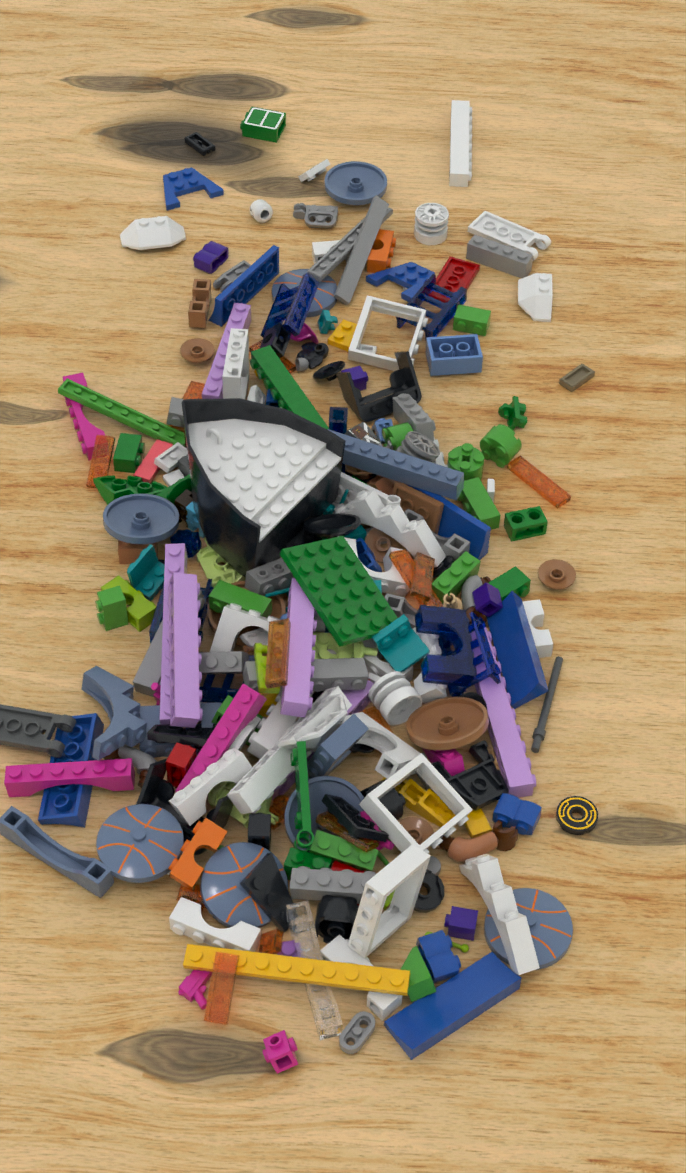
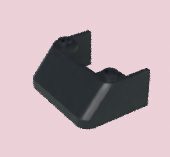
M409 351L395 352L399 370L392 372L390 375L391 387L362 397L360 390L354 386L350 372L336 373L344 400L361 421L369 422L393 413L392 397H396L399 394H409L417 403L420 402L422 395Z
M164 759L150 764L136 805H154L170 812L178 820L182 828L185 843L187 839L192 840L195 835L192 832L198 821L203 822L205 818L200 817L189 826L174 810L169 802L174 796V787L170 782L163 779L166 773L167 760ZM228 796L218 800L216 808L208 812L206 818L224 828L234 804ZM199 849L194 855H200L206 852L207 849Z

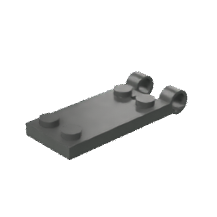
M0 704V745L45 752L52 757L60 758L65 745L58 740H51V737L56 727L64 732H72L76 719L66 714L60 715Z

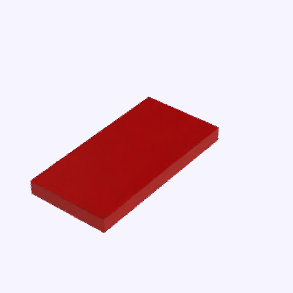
M450 256L428 290L425 299L457 308L479 272L480 265Z

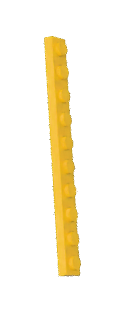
M187 944L183 962L185 969L408 996L411 975L408 970Z

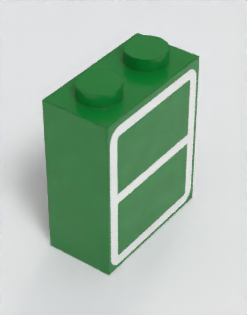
M251 106L249 112H246L244 121L242 120L240 124L242 136L277 143L286 127V113Z

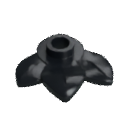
M308 342L301 346L303 350L297 354L296 358H306L309 362V368L313 369L319 366L323 359L327 357L329 348L325 343L316 344Z

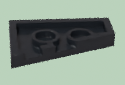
M157 724L147 732V740H152L156 743L169 742L176 744L178 742L183 745H194L196 748H203L217 724H213L212 728H202V724H197L195 728Z
M324 795L322 802L327 807V811L338 819L337 822L348 830L350 836L356 839L362 837L386 842L389 834L385 831L374 829L375 823L358 816L359 811L342 797Z
M267 853L240 884L281 932H286L299 915L272 853Z

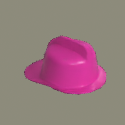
M294 313L295 318L286 327L292 333L290 338L297 342L309 339L318 344L315 333Z

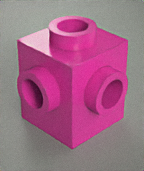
M285 1030L263 1039L266 1048L262 1050L266 1062L272 1064L277 1074L298 1065L295 1051L298 1050L293 1037H288Z

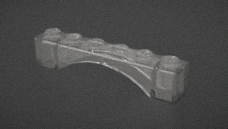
M308 900L286 905V917L297 957L322 960ZM304 983L319 1039L324 1040L340 1036L343 1030V1023L331 987Z

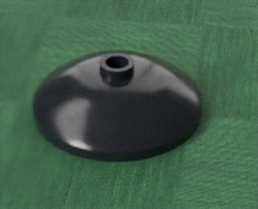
M325 514L307 519L304 522V529L316 537L330 539L349 535L359 527L361 521L358 516L352 514Z

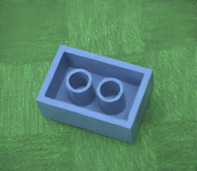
M477 334L426 337L425 353L430 376L482 372L483 355Z

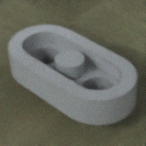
M310 210L304 216L305 224L308 227L332 228L336 224V215L331 211Z
M365 1011L357 1013L339 1036V1046L343 1052L347 1054L357 1053L374 1032L375 1018L371 1013ZM365 1024L368 1027L361 1028L360 1025ZM352 1041L354 1045H348L347 1042Z

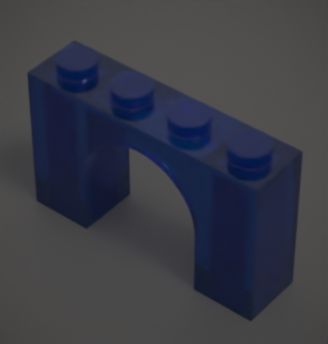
M420 605L414 616L416 632L443 636L453 644L456 650V655L454 656L427 654L421 664L423 682L469 687L472 680L476 678L477 670L473 663L474 652L471 650L472 636L469 634V619L467 618L466 610Z

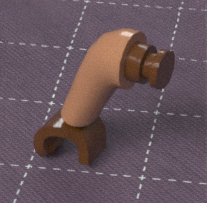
M498 820L493 825V832L490 831L472 839L462 837L451 838V836L446 838L443 836L441 838L443 842L439 844V848L448 852L449 858L463 863L467 859L487 854L494 849L500 851L513 849L518 839V829H516V826H511L509 829L502 830V822Z

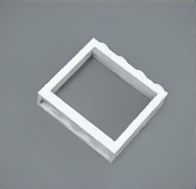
M367 295L348 350V360L392 371L399 370L396 359L359 350L371 312L375 311L418 322L409 348V354L414 365L415 359L413 356L414 354L417 355L419 350L418 340H422L424 333L422 328L426 327L428 318H425L426 310Z
M231 328L222 376L223 399L241 398L246 400L250 376L248 329Z
M422 753L367 794L359 804L377 826L389 834L388 838L401 853L412 844L429 853L428 849L430 847L435 849L443 842L441 839L443 836L448 838L456 831V825L461 827L469 820L467 815L473 810ZM415 771L456 815L420 845L379 800Z
M412 844L366 882L348 947L366 958L411 918L431 855ZM394 891L390 907L382 913L387 896Z

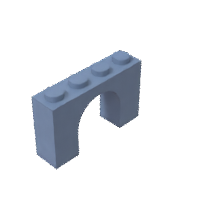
M221 702L201 703L203 710L202 728L213 727L215 723H212V720L221 706ZM160 705L140 706V719L147 722L146 732L154 725L161 724ZM146 735L145 740L140 743V750L151 755L153 758L168 757L175 744L169 742L156 743L155 741L147 740ZM190 745L192 748L196 749V755H198L202 748H196L194 747V745Z
M355 714L321 743L307 762L308 780L318 776H328L351 753L349 749L368 731L369 728Z

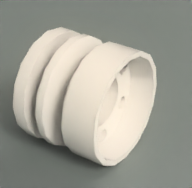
M425 203L417 207L415 211L414 237L418 242L425 245H438L446 240L449 212L445 206L438 203Z
M399 671L390 672L379 678L372 685L368 695L370 701L391 726L407 722L409 716L422 706L423 701L418 692L411 687L405 675Z

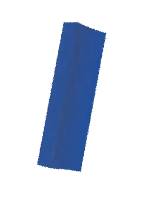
M273 245L215 298L214 311L208 321L222 327L228 321L234 303L247 304L279 274V247Z
M410 486L444 503L438 531L439 536L448 538L455 533L470 541L469 553L478 560L488 553L491 527L441 495Z
M511 591L502 601L503 608L490 617L486 616L493 644L496 648L497 658L501 664L502 676L506 680V691L510 693V705L516 709L549 690L522 599Z
M97 713L72 716L76 719L72 732H64L57 727L54 740L62 742L65 745V749L60 758L51 756L50 763L96 760L92 757L94 740L103 734L104 724ZM67 784L44 789L38 816L39 823L41 825L63 824L85 828L93 785Z
M491 952L436 987L435 993L416 1000L385 1020L384 1026L408 1057L413 1060L520 989L521 977L509 969Z

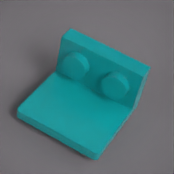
M150 544L141 551L138 559L129 565L127 574L132 587L137 591H141L149 601H152L164 587L165 565L158 561L155 548Z
M405 614L372 636L375 647L395 672H404L430 653L428 647L411 628L409 619Z

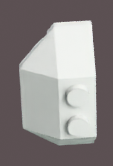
M158 216L134 220L120 234L122 247L146 250L172 247L186 240L183 226L168 216Z
M535 273L519 279L518 305L531 316L533 321L551 322L552 274Z
M342 693L329 696L276 743L278 747L292 750V748H295L297 741H306V751L312 750L315 752L320 744L343 724L348 712Z

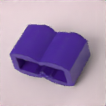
M214 241L208 242L202 250L195 253L193 257L194 267L210 274L214 273L219 265H222L228 259V247Z

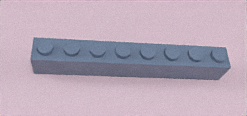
M329 430L346 440L343 464L456 501L464 488L463 472Z

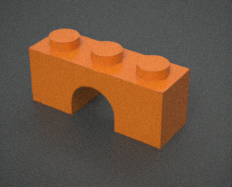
M379 229L367 259V272L376 273L391 268L394 248L396 247L394 231Z
M207 818L203 822L198 821L192 831L195 833L192 840L187 839L180 849L183 854L179 859L174 858L168 868L171 870L169 877L190 890L193 889L204 870L203 867L195 862L194 853L202 848L215 853L228 832Z

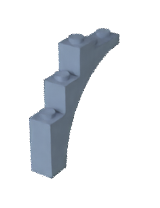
M98 666L86 671L83 674L81 690L92 696L102 705L110 720L109 727L94 740L92 757L99 761L125 744L132 748L138 743L143 742L147 735V722L139 718L141 704L133 700L134 686Z

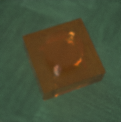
M277 928L261 935L259 953L276 954L281 952L284 932Z

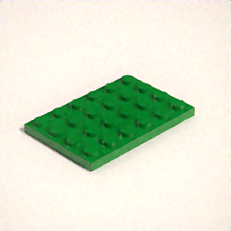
M344 536L281 550L280 556L339 647L371 639L372 636L379 633L380 630L398 618Z

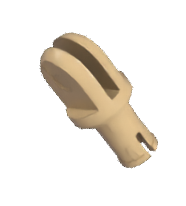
M448 593L444 595L443 607L462 610L463 604L458 597H455L453 593H450V596Z

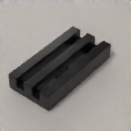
M197 132L184 138L185 143L202 156H205L206 153H211V150H216L215 145Z

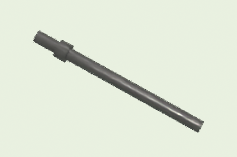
M559 656L555 658L548 684L549 691L546 692L538 725L533 732L532 738L534 740L531 751L534 753L539 752L541 742L546 735L545 727L563 663V658Z

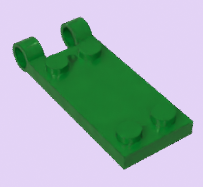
M297 741L295 748H292V753L290 754L291 766H295L298 811L294 817L295 829H299L293 848L298 849V845L301 848H307L302 851L309 852L314 841V834L311 830L306 741ZM300 840H305L308 844H303Z

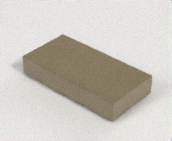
M580 364L559 379V384L573 392L593 378L595 371L584 364Z

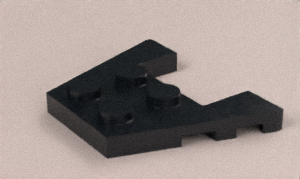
M485 740L471 746L469 749V753L479 764L457 775L451 776L439 761L432 764L475 811L499 800L502 793L508 794L509 792L500 771L496 769L493 763V755L489 754L487 750L488 745Z

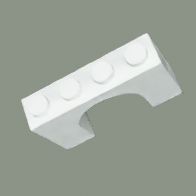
M344 537L358 557L356 539ZM390 547L383 558L385 572H375L366 566L364 568L373 580H381L383 593L405 597L413 586L408 550Z
M230 603V605L224 606L210 652L233 651L241 630L248 626H258L266 630L271 636L273 644H276L277 660H284L286 624L280 623V619L273 616H268V618L260 616V612L249 609V612L242 610V606Z
M364 712L355 713L369 728L357 743L371 746L382 753L375 771L386 779L420 754V752ZM353 714L347 715V716L345 717L343 723H344L347 719H349Z

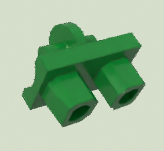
M513 396L512 403L509 405L504 403L499 407L498 413L500 417L507 419L510 429L514 430L516 426L520 428L525 427L527 417L523 415L526 412V405L519 403L518 397Z

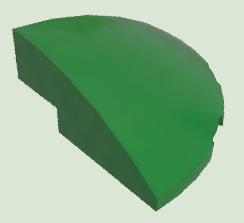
M115 475L93 478L96 488L107 505L125 495H157L165 488H168L156 481H153L151 484L143 482L141 477L128 476L127 479H116Z

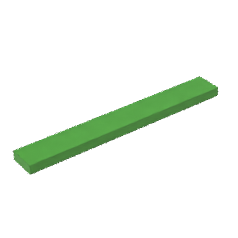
M68 378L58 388L59 394L154 439L173 445L179 442L185 447L183 432Z

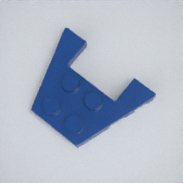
M192 167L163 175L167 211L179 208L180 201L177 197L204 189L210 198L224 195V190Z
M409 262L366 276V282L376 287L387 280L408 288L401 293V299L414 303L415 298L420 296L422 290L427 288L435 279V272L414 262Z

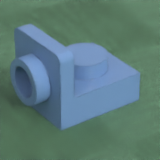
M378 419L371 428L373 432H376L381 444L385 443L382 429L393 426L391 419Z

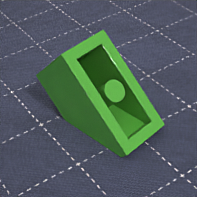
M415 946L400 969L408 970L411 973L408 996L411 1002L436 992L432 977L418 947Z

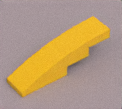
M411 778L408 781L405 779L395 787L398 794L400 793L404 796L407 808L439 827L444 826L456 816L438 795L430 789L425 791Z

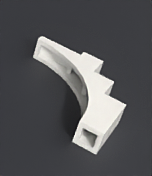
M375 489L370 491L363 490L356 495L357 498L345 505L341 503L334 508L335 511L332 514L356 515L360 518L362 524L379 529L394 538L412 554L423 570L438 567L446 557L424 519L409 521L399 504L384 506Z
M483 854L465 860V864L459 865L461 874L473 883L487 905L500 934L511 970L521 975L539 969L527 918L525 915L518 913L512 887L504 884L498 858L489 856V854Z

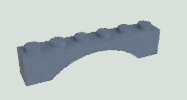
M13 806L0 817V834L99 898L114 884V877L107 865L96 858L81 856L63 847L43 832L29 816Z

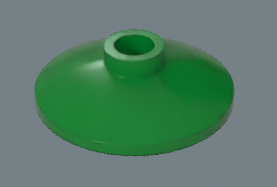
M190 478L178 481L169 490L166 499L175 505V499L186 489L192 492Z

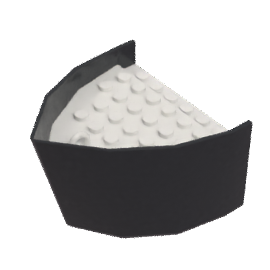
M241 398L184 399L182 401V412L193 505L208 545L238 573L246 577V571L279 559L281 557L280 552L284 548L321 541L322 538L316 537L304 529V522L309 518L322 515L336 500L346 440L286 409Z

